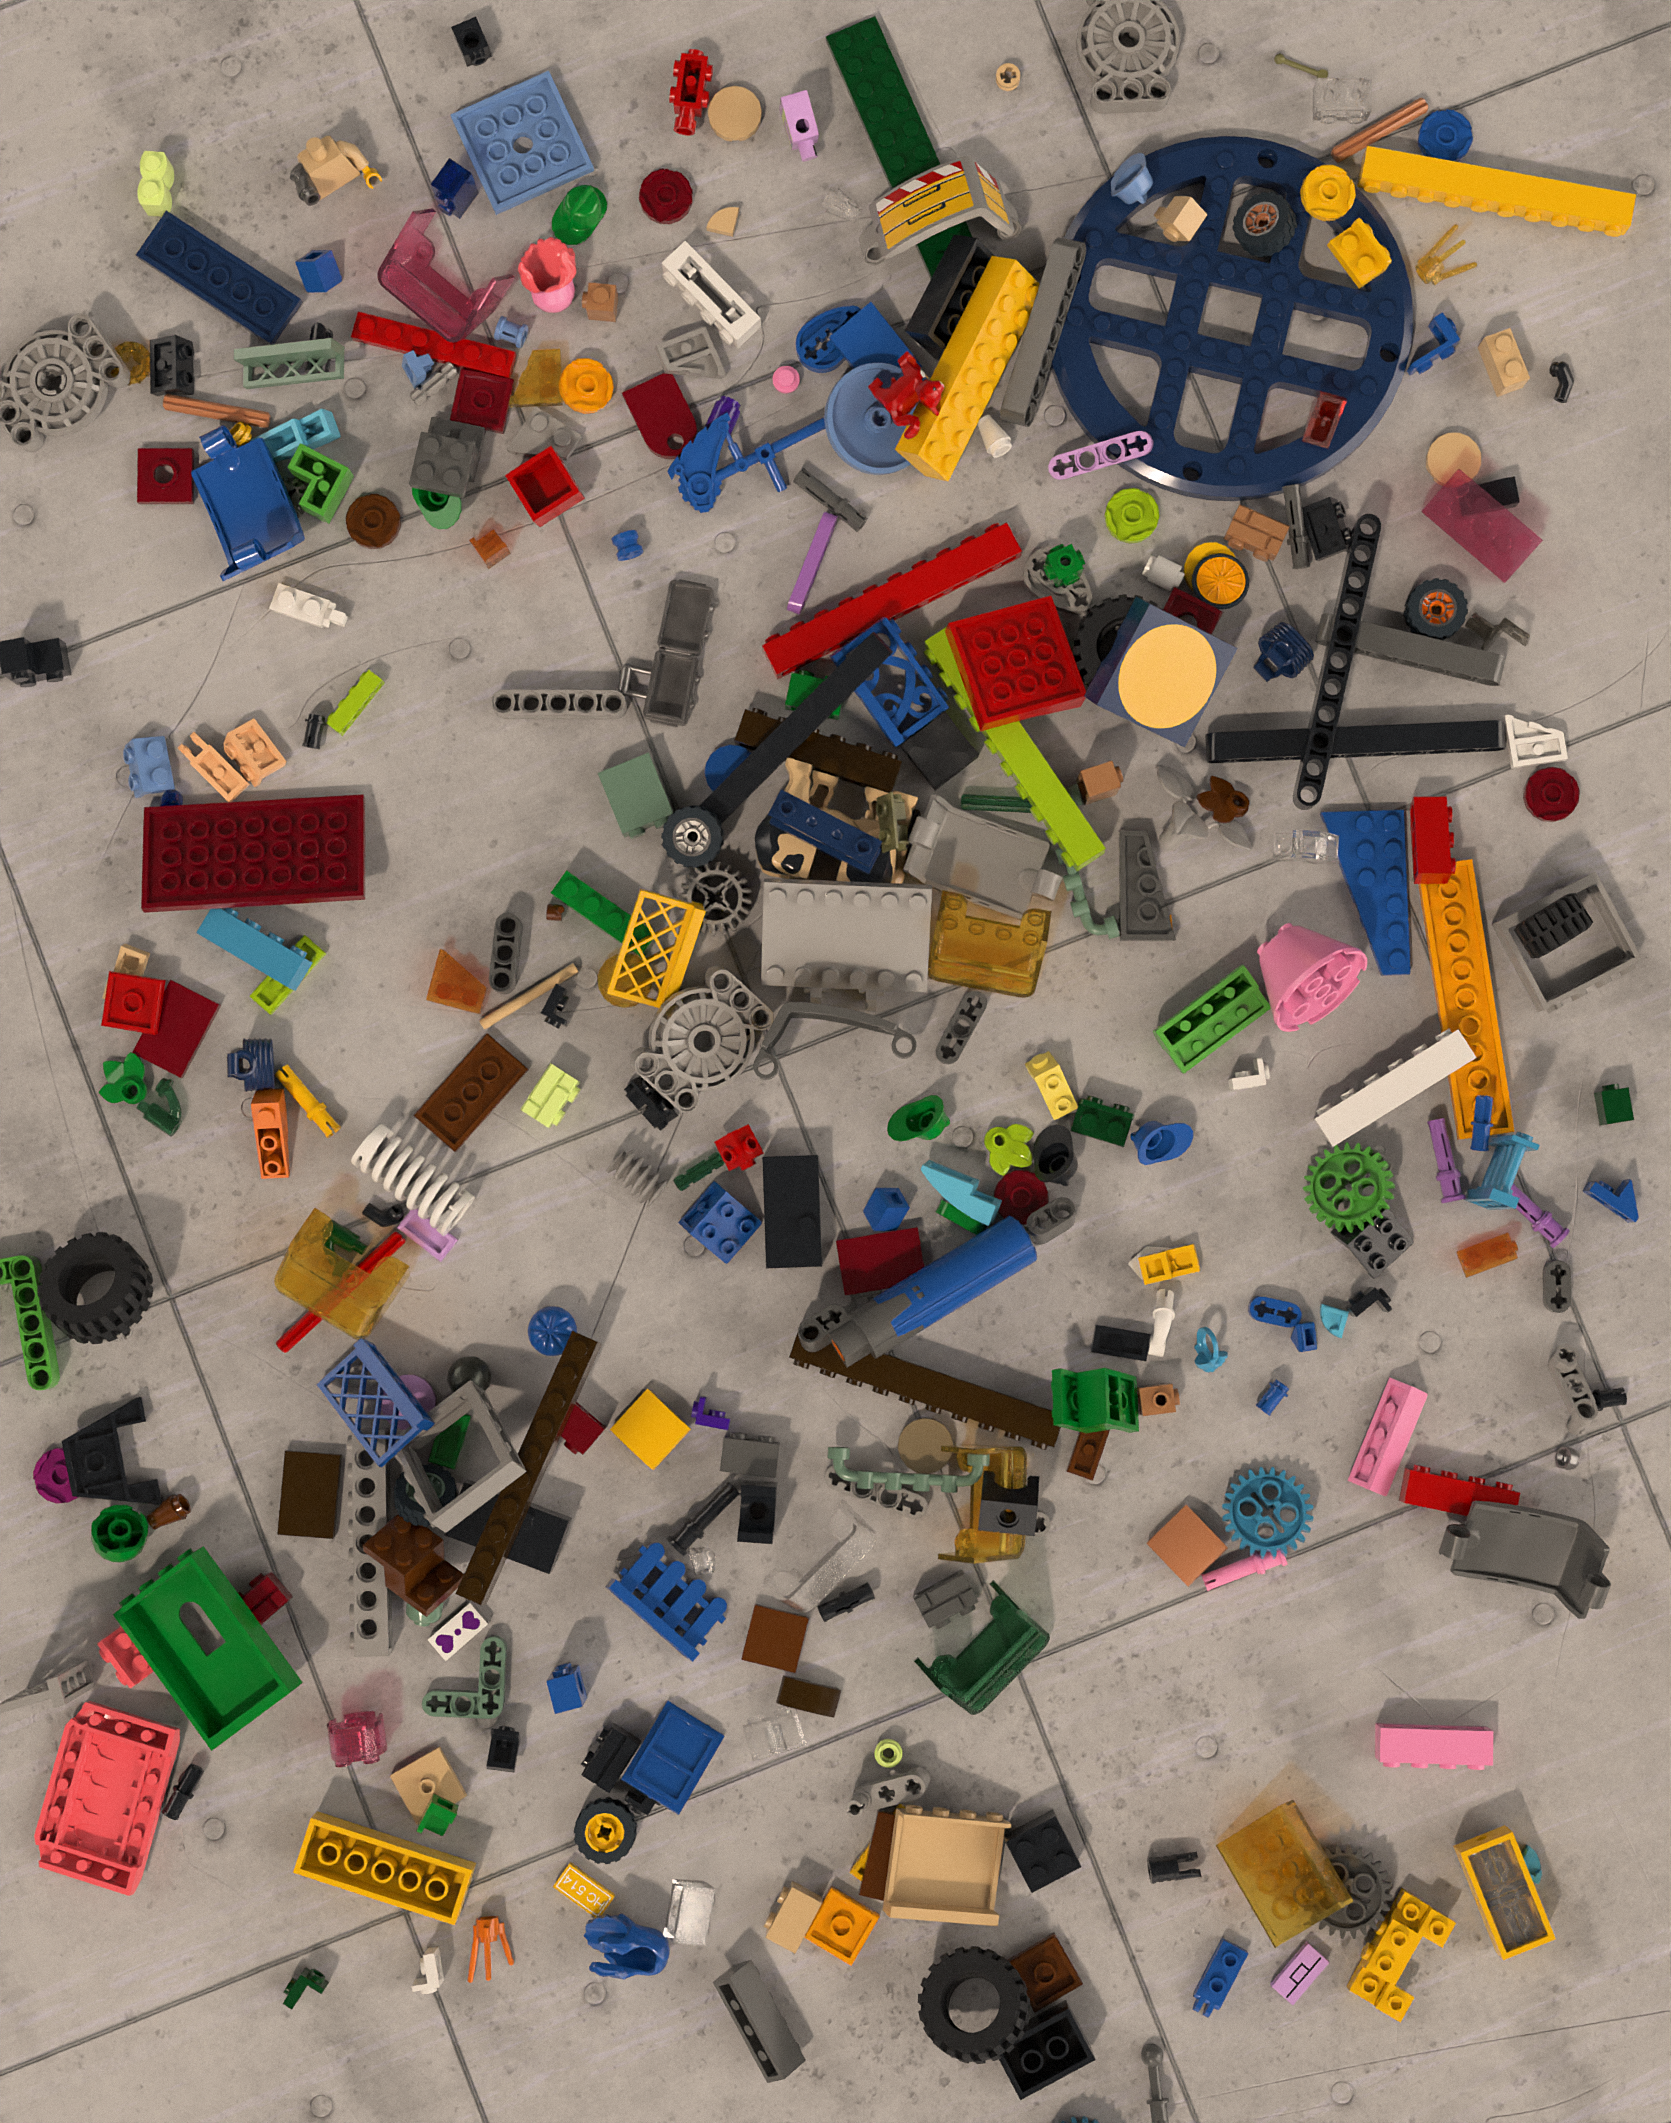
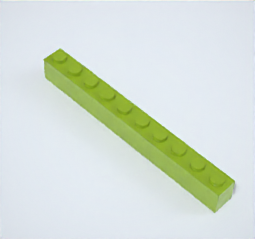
M945 627L925 640L926 650L923 653L932 666L934 664L937 665L941 671L938 674L946 688L952 687L956 693L953 697L961 710L967 709L971 715L969 721L978 733L980 729L949 645ZM1017 721L981 731L986 737L984 743L992 755L996 753L1002 761L999 765L1007 777L1012 776L1017 783L1014 787L1023 800L1027 798L1032 805L1030 811L1038 823L1043 821L1048 830L1045 833L1053 845L1058 843L1063 853L1060 855L1069 868L1073 866L1076 871H1079L1105 853V846L1021 723Z

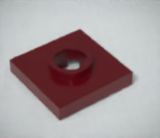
M138 448L137 503L194 504V479L191 475V472L194 470V450L192 448ZM170 466L173 469L171 481L162 484L155 480V471L158 467Z
M1175 587L1163 610L1177 618L1184 615L1194 617L1197 627L1210 634H1213L1224 613Z

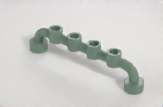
M1077 784L1066 786L1067 792L1077 806L1082 805ZM1055 849L1059 865L1065 864L1060 855L1063 853L1062 849ZM1065 864L1068 874L1063 876L1067 892L1072 890L1075 901L1070 902L1074 918L1080 917L1084 928L1091 934L1097 936L1108 934L1109 939L1120 937L1114 915L1103 918L1105 924L1099 925L1093 922L1079 871H1076L1073 866L1069 868Z
M828 1447L827 1458L833 1459V1466L837 1475L843 1480L857 1482V1488L874 1489V1483H885L886 1490H902V1484L913 1485V1491H930L931 1485L941 1486V1492L957 1493L958 1487L971 1486L978 1482L982 1476L984 1466H989L990 1454L967 1453V1465H972L973 1467L970 1474L965 1476L864 1470L851 1471L844 1465V1460L850 1459V1448Z

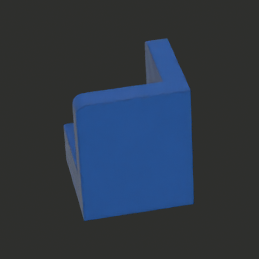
M312 250L295 261L305 290L308 293L327 292L342 282L332 250Z
M876 1188L863 1213L873 1231H895L910 1207L899 1188Z

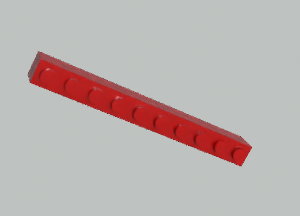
M1006 522L1001 526L999 523H995L984 530L985 534L977 538L975 535H971L960 542L961 546L953 550L950 547L945 548L936 554L937 558L929 562L921 560L911 567V571L902 574V572L895 573L887 578V583L879 587L877 584L871 585L862 591L863 595L855 599L853 596L845 598L838 603L839 607L831 611L824 609L814 615L815 619L807 623L800 621L789 628L790 631L781 636L777 633L768 637L765 640L766 644L762 645V650L777 680L842 648L882 617H886L888 621L890 619L895 621L1019 559L1022 550L1008 523Z

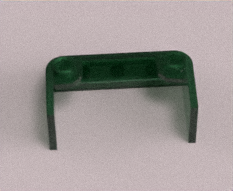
M994 1580L990 1585L999 1596L993 1599L989 1611L994 1619L956 1658L950 1654L941 1655L933 1661L931 1666L918 1657L914 1661L942 1693L971 1715L982 1712L1047 1646L1050 1640L1049 1633Z

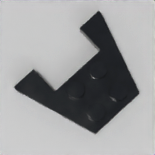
M142 1397L130 1401L62 1440L72 1496L156 1505L162 1504L157 1479L131 1485L127 1484L119 1443L118 1427L146 1422Z

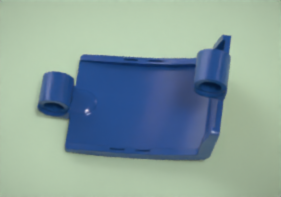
M224 425L199 437L201 438L204 450L211 457L210 459L214 460L193 470L191 475L214 525L229 565L220 574L222 581L251 569L305 540L302 527L285 484L262 437L238 448L230 431Z

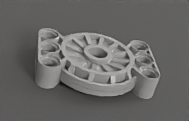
M1086 0L1090 7L1083 15L1078 28L1076 51L1078 61L1084 73L1095 84L1090 99L1091 108L1101 114L1157 112L1164 109L1171 92V86L1166 77L1173 69L1179 52L1180 42L1178 25L1171 11L1161 0ZM1091 16L1090 24L1088 26H1085V23ZM1125 32L1129 33V38L1136 43L1134 47H1125L1119 42L1124 37ZM1172 34H1173V39H1174V46L1171 44V35H1172ZM1081 39L1085 41L1084 50H1082ZM1171 59L1170 63L1165 68L1164 64L1166 60ZM1159 91L1164 96L1161 98H1156L1151 94V92ZM1132 92L1137 97L1134 99H1128L1124 95V93ZM1105 93L1110 98L1108 100H1101L1097 95Z
M82 313L75 314L69 319L68 332L63 330L39 332L23 340L14 349L7 360L3 381L0 380V424L17 446L27 452H36L44 443V435L65 436L74 434L87 427L97 418L102 410L108 394V385L117 389L126 387L131 380L130 370L100 327L87 315ZM88 324V330L84 334H80L81 327ZM104 346L103 353L95 356L97 348ZM115 368H119V374L115 378H110L111 372ZM57 376H61L62 379L59 386L62 390L61 393H58L56 390L50 391V383ZM16 410L15 417L8 421L9 413ZM31 432L30 440L24 443V435Z
M719 965L711 966L707 969L704 977L706 986L685 988L673 994L662 1003L655 1013L650 1026V1048H637L630 1055V1064L633 1069L672 1105L685 1113L692 1112L697 1108L699 1104L697 1091L706 1092L719 1089L731 1083L743 1072L749 1063L754 1049V1029L766 1030L772 1025L774 1020L771 1009L732 973ZM724 973L725 981L723 984L714 986L715 976ZM741 991L744 992V1000L739 1004H734L735 994ZM764 1010L763 1019L754 1022L753 1015L755 1012ZM704 1030L709 1031V1042L711 1045L708 1048L705 1045L695 1047L694 1037L696 1034ZM644 1056H649L651 1059L650 1064L645 1068H639V1060ZM664 1074H669V1083L659 1086V1078ZM690 1092V1099L686 1103L681 1104L678 1102L679 1096L682 1093Z

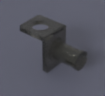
M1475 612L1472 615L1473 618H1469L1465 624L1466 628H1469L1484 639V643L1481 646V650L1488 651L1503 631L1523 646H1526L1530 639L1528 633L1506 617L1499 625L1494 626Z

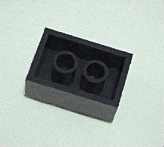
M1067 2000L1029 2019L1028 2025L1025 2024L1022 2031L1025 2034L1021 2041L1017 2039L1013 2044L1015 2048L1009 2053L1007 2051L1002 2053L999 2059L1020 2100L1096 2060L1093 2050Z

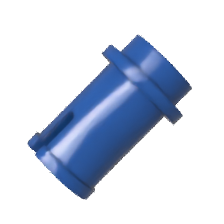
M1277 1379L1273 1383H1269L1271 1385L1270 1388L1256 1404L1258 1408L1271 1416V1413L1283 1397H1288L1287 1392L1289 1388Z

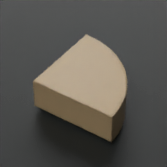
M728 207L716 212L707 224V231L733 237L739 208Z

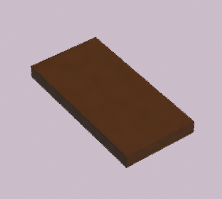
M486 1033L416 1112L414 1117L449 1148L457 1152L529 1069L492 1036Z

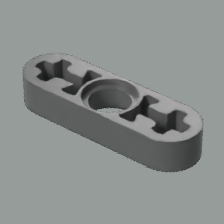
M970 991L962 999L936 1047V1057L941 1063L949 1065L959 1059L987 1007V999L983 993ZM977 996L980 998L979 1004L982 1005V1008L974 1009L971 1016L976 1017V1020L973 1022L968 1016L960 1015L959 1013L961 1009L966 1013L970 1007L967 999H974ZM964 1020L969 1024V1032L966 1035L960 1036L954 1032L953 1025L956 1021ZM948 1034L956 1040L963 1041L961 1046L956 1042L953 1048V1052L956 1053L955 1057L949 1056L948 1059L942 1057L944 1053L940 1050L941 1047L947 1048L951 1042V1039H946Z

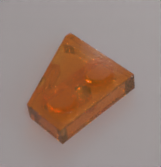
M440 949L426 1000L481 1015L488 988L445 950Z

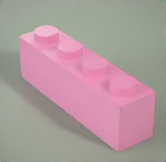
M1375 1723V1758L1379 1762H1383L1385 1767H1400V1763H1411V1767L1428 1768V1764H1439V1767L1443 1769H1456V1765H1467L1468 1769L1483 1770L1484 1765L1493 1766V1731L1486 1726Z

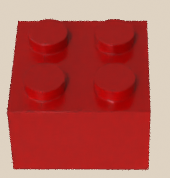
M549 446L505 475L529 516L538 527H542L585 499L558 452L552 446Z

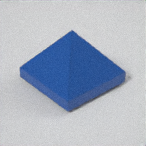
M1314 1322L1296 1324L1291 1340L1299 1352L1317 1350Z

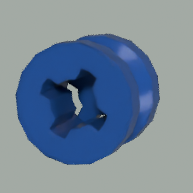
M637 530L625 531L611 538L613 545L618 549L616 554L618 561L630 560L644 553L642 546L637 541L639 537Z

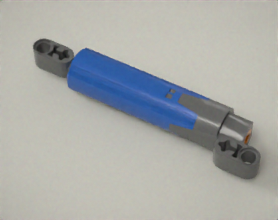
M1066 1197L1057 1198L1033 1212L1027 1219L1026 1227H1023L1014 1217L1007 1216L848 1314L840 1305L832 1304L799 1325L798 1336L802 1347L806 1351L816 1352L832 1343L846 1367H849L868 1354L877 1359L1036 1262L1037 1251L1032 1243L1037 1245L1045 1244L1069 1230L1075 1223L1074 1203ZM1063 1210L1067 1211L1069 1215L1067 1217H1059L1056 1213ZM835 1318L837 1321L840 1322L836 1324L834 1321L831 1320ZM822 1325H824V1329H827L826 1332L823 1331ZM811 1331L818 1333L815 1339L808 1340L805 1338V1335Z

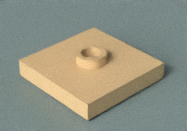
M440 1746L390 1775L417 1825L433 1793L452 1803H456L467 1796Z

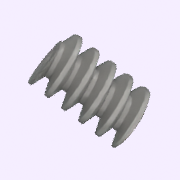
M634 1149L627 1153L623 1152L607 1168L606 1172L610 1173L616 1170L614 1175L616 1181L624 1177L623 1188L633 1185L630 1194L633 1196L640 1192L638 1202L643 1203L649 1200L646 1206L647 1209L663 1193L668 1181L664 1180L657 1183L660 1174L657 1172L650 1176L649 1172L652 1166L648 1165L642 1168L641 1164L644 1160L642 1157L633 1160L636 1152Z

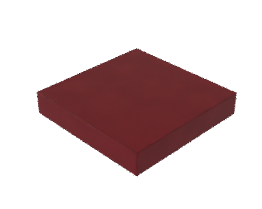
M461 368L450 421L484 427L486 431L504 434L515 384L514 379Z

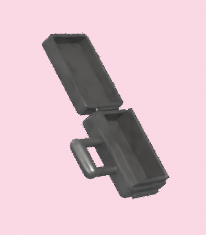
M681 579L679 581L671 580L657 641L659 648L665 649V651L658 650L655 652L652 669L629 663L622 666L618 691L623 695L646 699L643 715L644 718L649 719L652 723L678 727V725L685 726L688 721L689 712L695 708L692 697L695 684L700 682V677L697 675L699 660L690 656L691 654L698 656L702 653L704 640L709 638V633L706 631L709 614L715 610V607L712 605L713 589L707 587L706 584ZM632 672L650 675L647 692L629 689Z

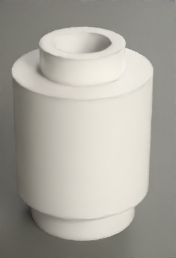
M1151 555L1142 573L1143 576L1147 577V581L1168 591H1171L1172 587L1178 589L1185 574L1180 572L1182 566L1160 555L1158 558Z

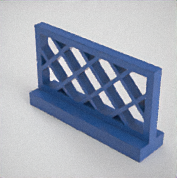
M360 1338L353 1345L356 1349L316 1385L371 1458L382 1468L422 1430L428 1431L435 1422L372 1342ZM359 1358L363 1363L361 1375H350L351 1364ZM336 1378L343 1379L341 1394H333L327 1387ZM349 1379H361L359 1394H347ZM367 1380H376L378 1382L377 1395H365ZM347 1398L358 1399L356 1414H348L345 1411ZM365 1399H376L374 1415L363 1414ZM383 1400H391L394 1403L392 1415H381ZM362 1419H374L372 1435L361 1432ZM380 1419L392 1420L390 1435H378ZM398 1420H407L412 1427L404 1436H396ZM388 1439V1451L380 1457L376 1451L377 1440Z

